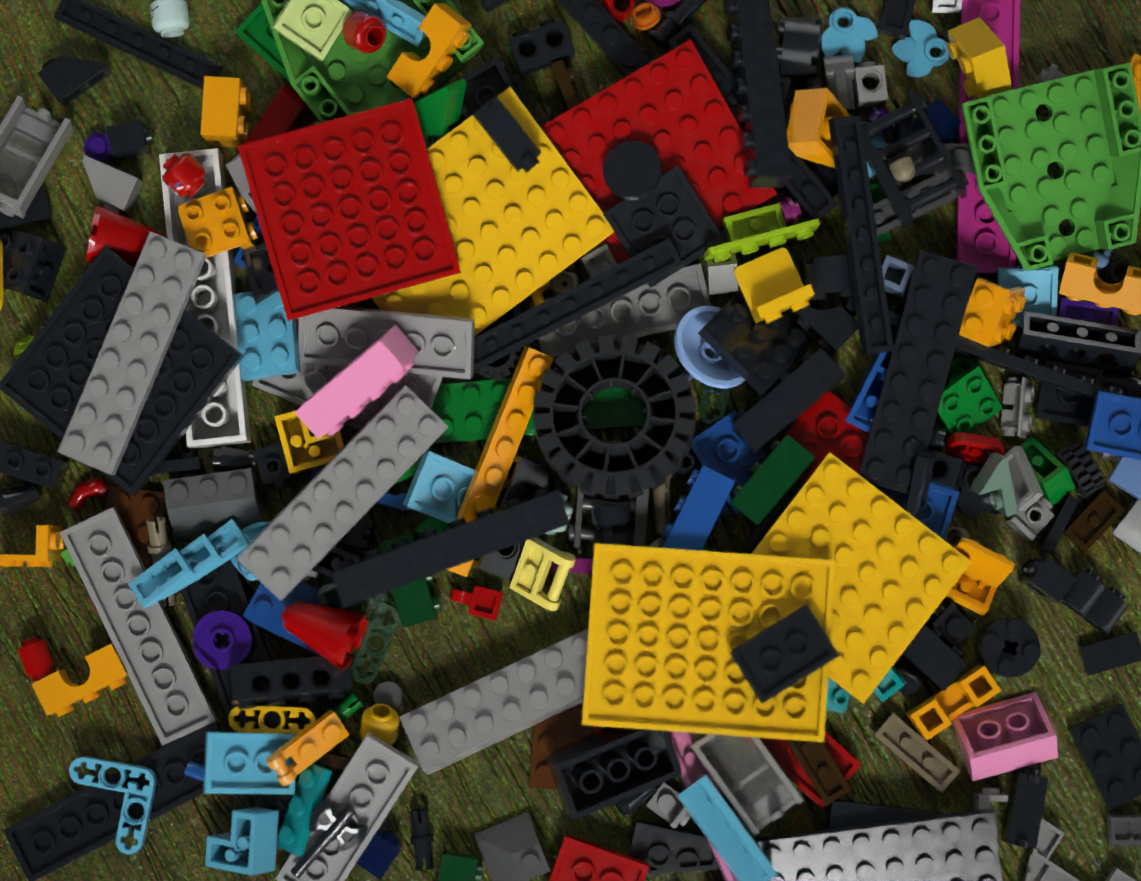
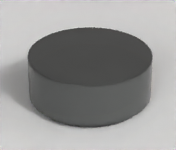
M385 681L375 688L373 699L375 704H387L391 708L396 709L403 701V691L397 683Z

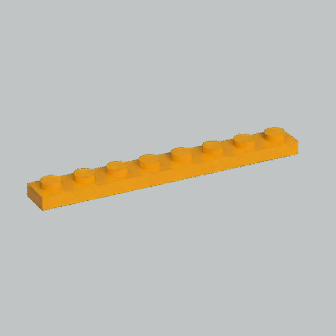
M524 346L455 520L465 517L467 522L477 518L476 512L493 507L494 510L534 410L537 390L540 391L542 387L541 379L547 369H550L553 357ZM473 560L447 570L467 577Z

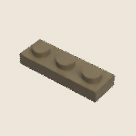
M893 712L887 716L873 733L878 740L940 793H943L961 771Z

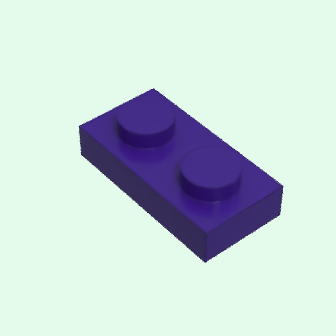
M1066 298L1059 299L1058 317L1117 326L1119 308H1101L1092 302L1072 301Z

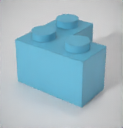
M259 807L232 811L231 832L207 836L205 866L248 875L275 871L279 811Z

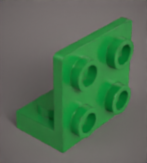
M961 354L951 362L938 414L950 435L957 432L970 433L1002 409V405L979 365Z

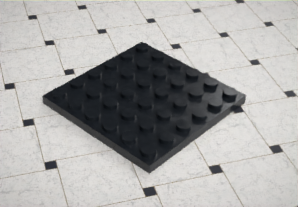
M106 246L0 381V390L62 440L135 269ZM184 309L116 474L110 475L103 472L131 496L138 494L244 357L241 352L187 309Z

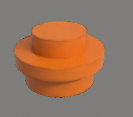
M645 2L634 9L632 21L637 29L648 30L657 25L660 21L661 13L658 7L652 3Z

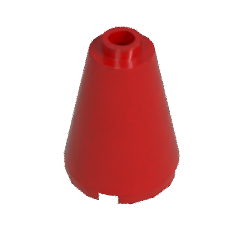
M96 206L85 262L92 264L106 246L127 263H137L150 231L160 236L164 234L105 207Z
M295 601L292 605L288 604L281 618L284 621V628L342 670H345L354 659L349 654L355 648L359 649L368 625V620L366 619L368 615L362 612Z

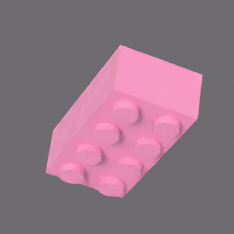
M395 324L312 394L295 411L296 415L318 439L326 433L331 437L348 419L354 418L365 408V405L371 400L377 399L386 391L389 385L393 382L396 383L415 364L412 359L419 352L418 349Z

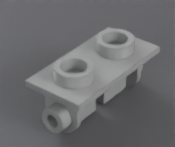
M1022 377V384L1019 383V378H1008L1007 383H1004L1003 404L1013 405V410L1002 409L1000 430H1003V436L1015 437V432H1017V436L1026 438L1027 432L1031 431L1032 415L1028 414L1029 402L1032 403L1034 400L1035 389L1034 385H1031V380Z

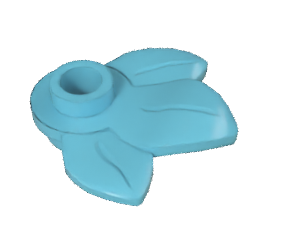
M837 8L830 15L829 28L822 35V51L825 57L835 56L839 52L841 55L852 54L854 63H859L865 53V41L877 38V29L870 19L857 17L856 13L850 8ZM840 18L846 19L848 26L841 27L838 24V20Z
M911 20L909 24L910 37L905 38V40H899L891 47L894 55L899 60L908 63L906 75L915 78L926 76L933 67L943 65L950 56L947 50V42L937 37L932 25L920 20ZM930 49H938L940 56L933 57L930 54Z

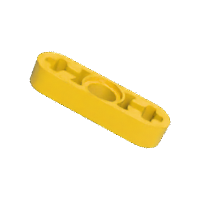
M256 705L257 707L250 709H239L237 706L232 709L228 718L231 728L243 733L299 734L316 721L315 713L307 707ZM241 710L245 711L246 716H257L256 710H260L261 712L258 717L260 728H255V721L246 722L245 726L241 727L240 721H236L235 716L240 715ZM269 711H275L281 717L280 725L277 728H269L265 724L264 718ZM285 711H290L289 718H297L300 716V712H304L305 718H310V723L306 724L304 729H300L299 723H289L290 729H285L284 727L287 722Z

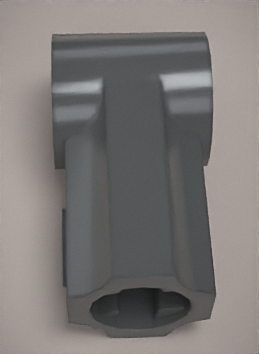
M852 54L822 57L823 82L826 83L829 91L847 112L855 111L852 80H854V61Z

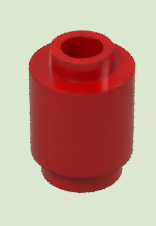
M35 636L20 642L22 648L18 649L17 653L26 676H30L32 682L54 673L52 667L55 664L45 639L39 641L38 637Z

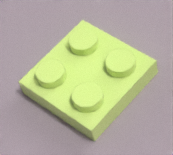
M288 0L271 28L319 61H323L342 31L347 17L353 13V10L339 0Z

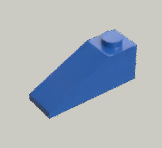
M891 352L873 354L845 419L849 424L867 433L870 431Z

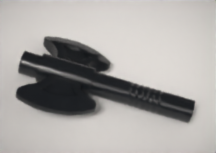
M326 799L314 809L309 820V831L324 830L322 835L291 869V873L296 878H300L324 849L336 838L339 840L338 851L348 850L356 846L364 838L368 830L366 824L349 825L351 818L356 814L353 807L347 805L335 815L331 810V799Z

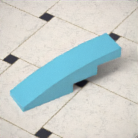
M231 519L210 536L202 534L183 550L179 551L175 548L128 585L142 607L147 608L204 577L244 550L250 542L238 524Z

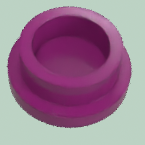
M790 196L785 197L784 201L779 202L785 224L791 223V225L798 224V218L802 217L799 203L797 200L793 201Z

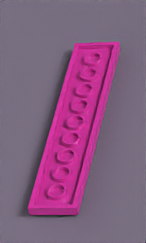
M962 0L960 25L979 17L1005 45L1012 89L1019 88L1020 0ZM960 65L958 144H969L961 103L973 100L974 98H969L965 92L963 81L966 80V76ZM965 174L969 185L966 186L967 196L961 199L957 191L956 260L978 266L976 274L998 275V267H1016V255L979 192L976 174Z

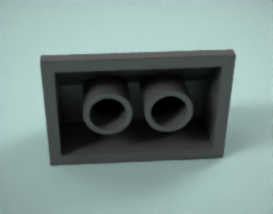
M247 468L163 480L166 508L176 540L199 537L202 534L211 535L231 519L238 524L241 530L253 523L263 522L256 469Z

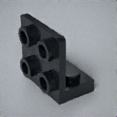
M9 228L2 229L0 238L3 242V288L48 303L67 248L41 237Z

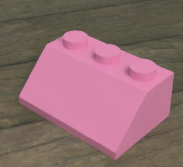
M1036 692L965 711L952 720L961 754L972 781L1058 758L1057 735Z

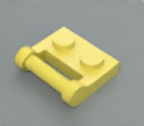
M537 537L528 539L523 547L509 588L547 610L557 611L561 602L559 597L569 569L574 567L576 557L569 552L558 550ZM553 561L558 564L549 592L546 594L542 592Z

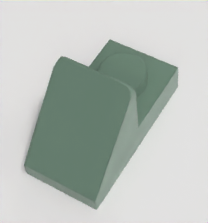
M998 452L991 453L971 484L970 490L979 495L992 492L990 493V501L996 511L1006 517L1018 514L1008 458Z

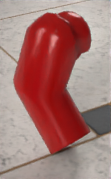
M99 477L81 481L74 490L67 505L80 511L89 496L95 494L99 497L105 496L109 489L108 483L103 482L102 478Z

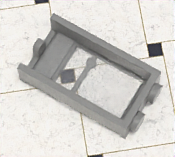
M17 96L0 125V211L7 216L13 217L15 214L24 219L25 212L68 138L72 136L74 131L70 119L65 118L62 124L52 120L50 112L44 108H40L38 112L27 108L21 96Z
M697 733L692 737L695 742L690 745L754 836L772 820L775 821L780 818L783 812L794 804H799L803 801L758 737Z

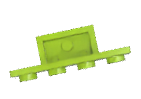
M779 203L724 217L722 220L728 243L708 248L703 256L705 261L714 259V262H721L731 258L733 253L742 252V255L754 253L759 250V246L769 244L770 248L785 244L787 242L786 239L796 237L797 240H804L812 237L814 231L821 224L819 219L786 227Z

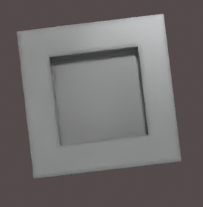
M875 62L858 64V68L854 69V80H852L855 108L884 105L888 100L884 65H876ZM862 79H873L876 83V89H866L862 84Z

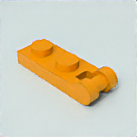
M330 709L266 759V763L270 769L276 770L278 773L277 779L281 785L286 786L293 782L299 773L348 737L349 733L336 713ZM288 757H291L293 763L287 766L285 761Z

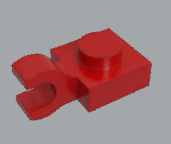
M475 585L473 594L452 589L450 600L469 605L467 614L496 621L503 592Z

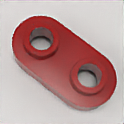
M957 432L950 435L946 440L947 455L962 459L964 462L984 465L991 453L998 452L1004 456V445L997 438Z

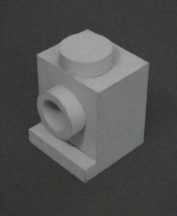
M1042 496L1026 511L1017 510L1018 514L1009 516L1005 522L1025 541H1032L1055 516L1050 511L1053 506ZM1033 510L1039 514L1037 521L1030 519V513Z

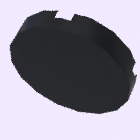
M626 141L617 145L607 155L603 165V177L607 187L617 197L625 200H640L658 187L662 178V163L657 152L648 144L640 141Z

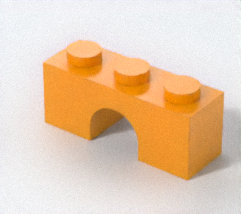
M434 4L419 26V29L428 36L431 43L428 56L422 59L414 52H403L386 77L412 98L427 97L436 88V79L440 73L445 72L452 64V55L456 49L461 48L468 40V31L472 24L447 4Z
M1070 252L1059 294L1065 295L1067 299L1072 301L1086 300L1094 302L1096 306L1101 308L1115 307L1123 309L1125 313L1130 315L1141 314V268L1128 266L1125 278L1121 282L1108 284L1102 281L1097 274L1099 258Z
M113 643L85 656L90 668V676L83 685L73 683L65 669L58 670L31 684L47 716L56 713L59 718L75 710L73 704L83 700L84 704H87L101 696L100 690L109 686L112 691L127 683L125 678L128 677V674Z
M978 664L954 680L945 691L939 690L905 714L923 739L929 740L952 724L951 721L958 715L972 707L980 706L1001 692V689L987 668Z

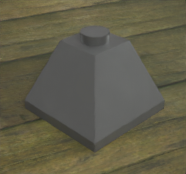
M528 811L474 833L492 881H527L549 872L551 869Z

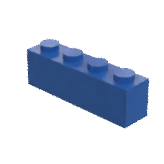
M701 466L699 471L694 469L686 484L691 489L687 497L681 495L674 509L678 516L674 524L667 523L661 538L665 540L662 548L702 551L735 481L705 466Z

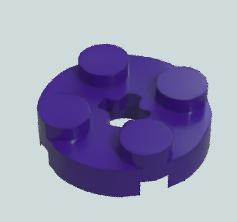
M226 610L205 615L197 623L193 632V649L196 657L205 666L212 669L225 670L228 669L229 665L241 664L250 654L254 641L247 621L239 614ZM217 633L222 635L227 633L230 636L228 638L230 643L228 647L224 645L220 648L217 647L218 639L215 637Z

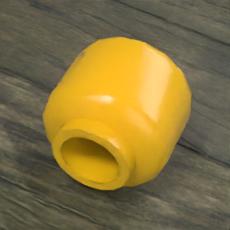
M382 703L367 708L361 718V739L363 740L367 733L370 732L387 744L393 745L397 740L400 718L398 713L389 705Z

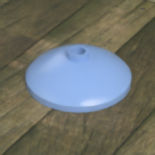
M714 306L695 308L680 320L675 330V349L682 365L697 380L712 387L731 388L741 384L745 379L698 334L722 308Z

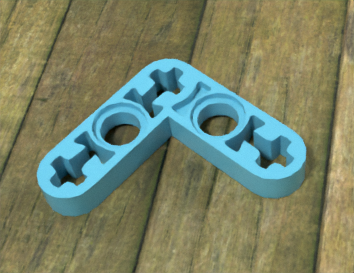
M82 756L75 759L69 767V774L74 782L125 793L116 835V845L124 854L138 852L144 846L157 784L155 773L147 767L95 757ZM86 762L88 769L97 770L99 769L98 764H101L102 767L98 774L99 782L95 781L96 774L90 773L82 778L81 772L77 771V767L82 766ZM110 767L117 768L121 773V779L117 784H111L105 778L106 770ZM127 770H131L129 777L138 778L144 773L145 779L150 780V784L140 789L138 782L130 781L128 782V787H125L124 784L128 778ZM133 802H138L144 807V815L140 819H134L129 814V806ZM126 822L132 825H142L141 829L138 827L134 829L133 838L137 839L138 843L133 844L131 848L128 847V842L123 841V837L128 836L131 832V826L126 827Z

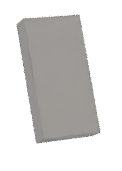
M1015 445L1004 456L1008 458L1017 510L1026 511L1044 493L1023 447Z

